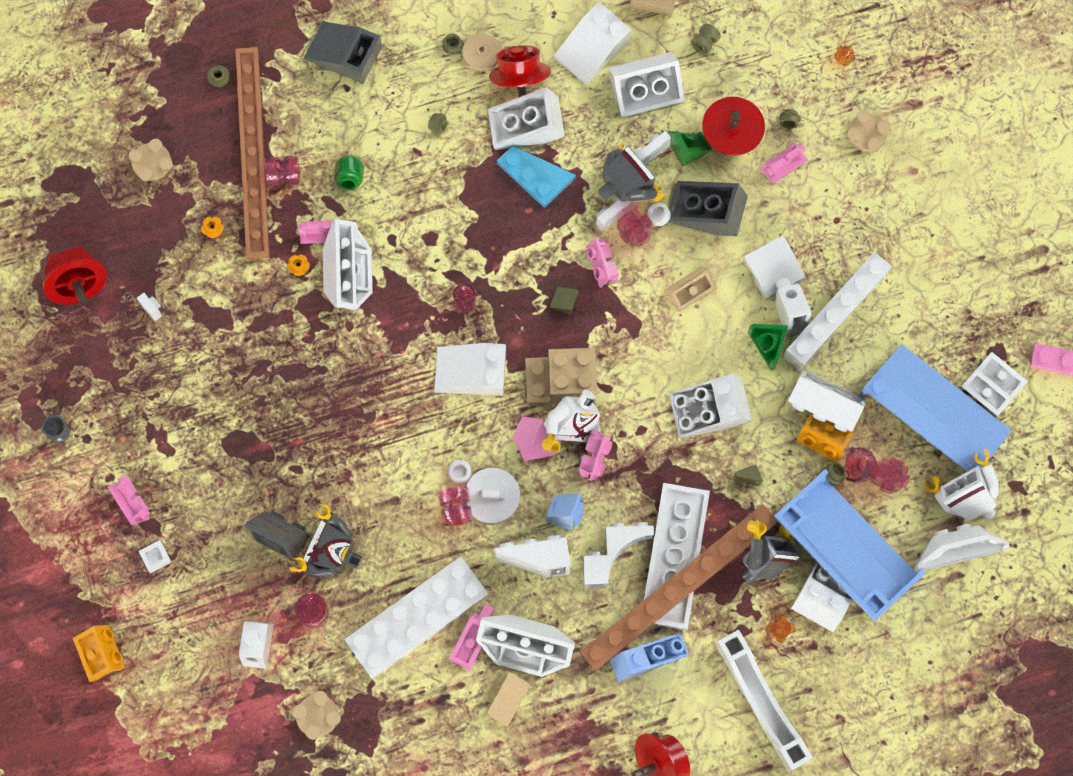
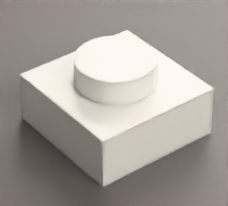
M143 293L137 297L141 306L154 321L162 317L158 310L161 306L153 296L148 298Z
M160 540L139 551L150 573L172 562Z

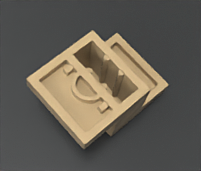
M595 348L549 349L548 357L525 358L527 405L559 404L564 397L580 396L584 390H589L594 395H597Z

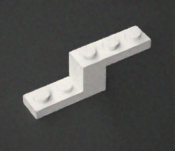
M666 131L661 135L656 134L649 140L647 146L643 149L639 147L634 153L646 165L670 146L671 137ZM617 197L614 201L615 204L609 208L604 207L599 211L596 226L602 232L642 200L622 202Z

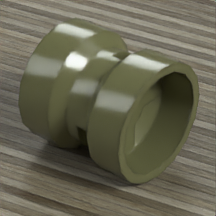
M704 23L699 29V34L695 35L690 43L695 50L707 55L712 50L713 43H717L721 38V34L712 25Z

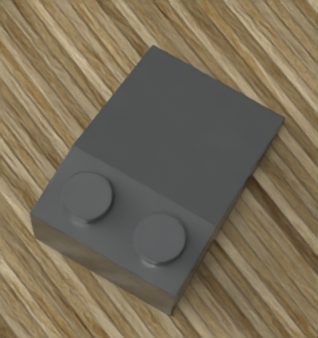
M677 181L669 209L671 216L668 223L714 235L738 236L748 196L739 183Z
M264 511L246 522L244 527L254 541L291 560L298 557L309 537L304 531L306 529L304 526L293 522L291 525L284 521V516L274 511L271 514Z

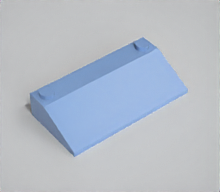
M902 344L876 372L859 395L862 398L866 394L872 396L966 472L977 466L980 469L983 468L982 464H978L975 461L976 451L979 458L985 459L984 448L988 449L990 459L1012 431Z
M825 469L774 517L875 622L926 572L922 570L920 573H916L826 480L829 472Z

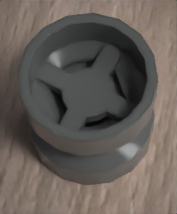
M49 416L42 424L43 433L52 442L62 443L70 436V427L60 416Z

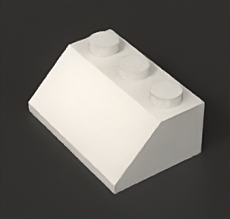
M672 52L608 68L612 91L621 118L685 102L679 61Z
M803 370L788 401L792 403L791 406L802 412L806 409L813 413L812 416L822 422L829 420L835 423L834 427L843 432L849 430L852 432L865 406L866 399Z

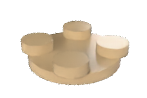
M488 34L471 35L463 46L462 65L465 68L490 73L496 68V54L502 50L501 42Z
M861 110L849 126L847 139L861 151L877 152L884 145L891 125L887 120H882L866 110Z
M152 139L149 143L129 152V159L132 162L133 170L142 181L159 180L173 167L171 156L159 139Z
M317 691L314 695L308 696L293 708V716L296 718L299 728L311 740L328 735L341 721L336 704L323 691Z

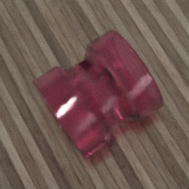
M460 284L454 289L453 299L457 310L469 312L474 309L476 305V292L471 285Z

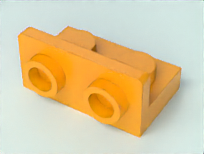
M811 412L797 438V442L834 462H838L855 431L847 430L843 432L834 427L835 423L829 420L822 422L814 418Z
M108 625L93 626L73 638L89 682L97 681L113 671H120L125 668L122 655L118 651L114 640V634Z

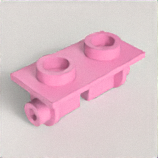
M794 143L759 168L774 185L808 161V158L803 154L806 150L802 144L796 145Z
M333 220L300 222V244L325 243Z
M595 237L586 246L587 256L591 260L594 277L598 281L599 287L602 288L608 281L610 284L618 282L619 273L615 262L606 261L613 258L608 242H605V239L598 240Z
M595 430L593 434L589 435L585 450L593 454L592 456L583 454L578 469L580 470V476L588 478L590 474V481L602 476L605 469L604 457L609 454L612 447V442L610 441L612 435L609 434L601 437L602 433Z
M122 476L118 479L119 483L108 486L109 491L131 526L149 520V507L146 506L140 495H135L137 490L132 484V480Z

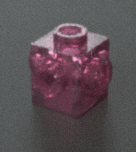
M635 207L618 219L617 229L620 231L621 239L626 244L630 243L634 248L638 244L642 246L650 240L652 222Z
M883 457L877 461L870 483L879 486L880 490L885 493H897L902 488L905 489L909 482L910 475H907L909 467L904 466V463L898 459L890 458L889 460Z

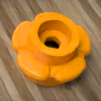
M207 217L203 220L201 231L210 238H216L220 236L224 226L221 224L220 218Z
M302 254L291 256L288 260L289 264H287L288 271L296 276L304 275L310 267L307 257Z

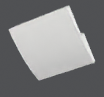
M784 236L775 239L743 258L765 300L777 294L778 288L776 283L779 280L788 278L791 285H794L805 278Z
M991 352L961 387L998 416L1028 381Z

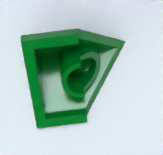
M666 131L671 137L670 147L682 166L713 150L702 132L695 134L694 132Z
M752 324L747 333L772 371L777 365L788 325Z

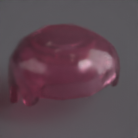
M858 447L850 451L844 466L848 474L846 480L854 483H864L873 478L877 472L878 465L870 449Z

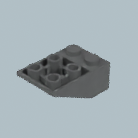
M322 21L304 56V60L364 84L382 49L381 37L360 27Z

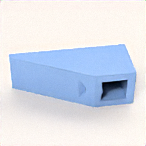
M554 495L546 516V522L573 531L574 525L579 527L585 504L581 502L582 495Z
M678 633L623 651L610 659L618 682L687 657L689 653L681 634Z

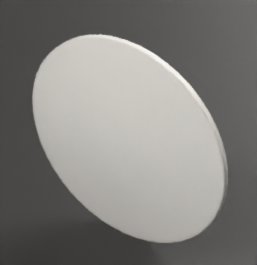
M486 468L478 471L469 479L464 491V500L468 511L479 521L499 523L511 517L516 511L520 502V489L514 477L508 472L499 468Z

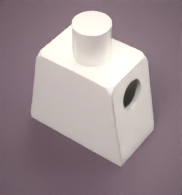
M784 278L776 283L778 290L775 304L781 324L788 325L785 336L790 337L801 334L809 325L811 310L799 284L791 285L790 280Z
M244 621L239 649V657L243 666L267 669L273 623Z

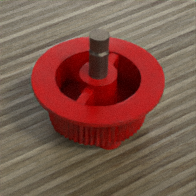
M83 248L68 249L49 256L45 267L46 278L43 283V291L50 301L57 304H83L103 288L107 279V272L103 264L93 259L90 253L84 251Z

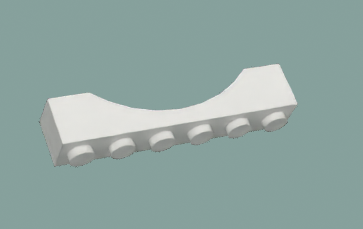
M874 252L786 349L783 358L801 372L846 318L882 282L892 266Z
M737 630L716 643L718 651L787 772L789 773L813 759L802 738L789 722L770 691L741 632Z

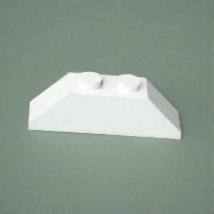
M334 219L323 246V289L334 307L351 310L358 309L373 293L371 248L358 230L355 222Z
M970 524L958 526L957 531L948 532V529L935 532L934 536L928 541L913 570L919 573L922 570L927 571L1003 552L1010 546L1007 541L979 525L971 527Z
M510 614L483 617L476 639L477 643L483 647L495 664L541 677L568 667L575 646V642L555 626Z

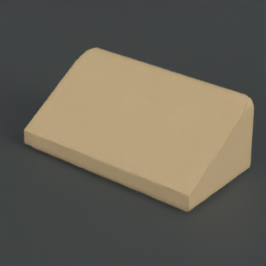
M630 0L629 8L672 16L675 0Z
M700 267L664 291L675 308L680 312L717 287L708 270Z
M509 671L486 716L508 727L531 684Z

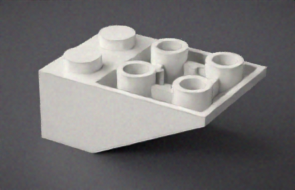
M732 373L669 394L679 438L729 429L752 422L742 377Z
M560 535L549 536L546 541L537 542V539L524 540L523 544L514 545L512 542L502 543L499 545L500 548H495L496 561L546 578L570 574L571 564L567 539L561 538Z
M816 562L791 609L834 632L844 617L852 598Z

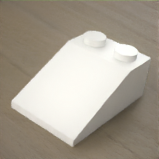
M598 2L582 18L555 53L554 58L587 85L630 42L632 29Z
M547 87L488 109L495 150L508 149L512 146L523 147L545 144L565 137L559 98Z
M477 343L437 347L434 392L504 396L506 344Z

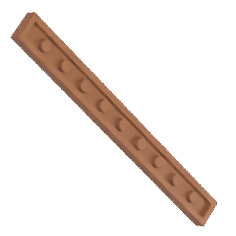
M258 47L236 49L245 244L246 258L250 260L270 258L259 50Z
M762 504L580 651L582 657L594 671H597L751 545V539L754 538V533L747 530L750 520L763 522L766 525V533L778 523L777 519Z

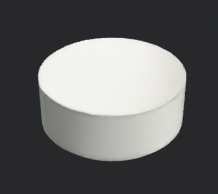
M655 203L647 211V217L654 226L666 224L671 216L670 210L664 203Z
M462 460L453 462L448 469L450 480L457 485L467 483L472 476L470 465Z

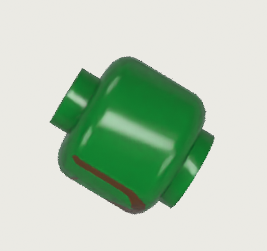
M351 155L336 161L334 180L341 188L353 190L362 184L364 175L362 161Z

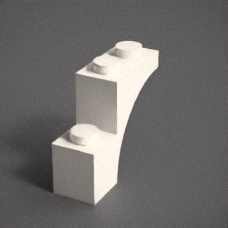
M646 522L634 523V526H624V523L610 524V527H606V555H602V552H589L588 556H583L584 588L608 587L610 569L616 558L629 546L640 541L653 539L654 527L648 526Z

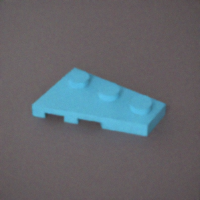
M514 146L497 160V164L544 208L576 179L575 174Z

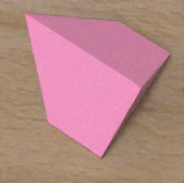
M522 416L513 438L524 461L556 456L557 454L542 448V441L548 438L543 424L545 420Z

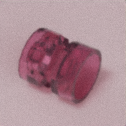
M285 156L283 160L279 157H266L265 176L267 186H280L282 182L286 185H300L298 156Z
M449 487L438 492L440 506L444 507L441 511L443 525L456 526L473 521L471 507L467 505L470 501L468 487Z
M307 593L298 599L295 605V612L304 626L310 629H317L326 624L329 619V608L321 596L315 593Z

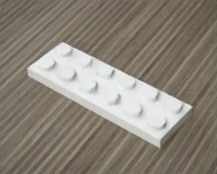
M663 483L644 600L700 555L710 491ZM693 593L654 623V625L688 630Z
M460 556L344 640L369 676L374 679L488 597L489 594Z

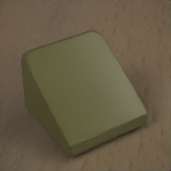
M557 287L549 308L571 315L579 291Z
M757 465L736 471L733 476L734 482L760 486L763 482Z

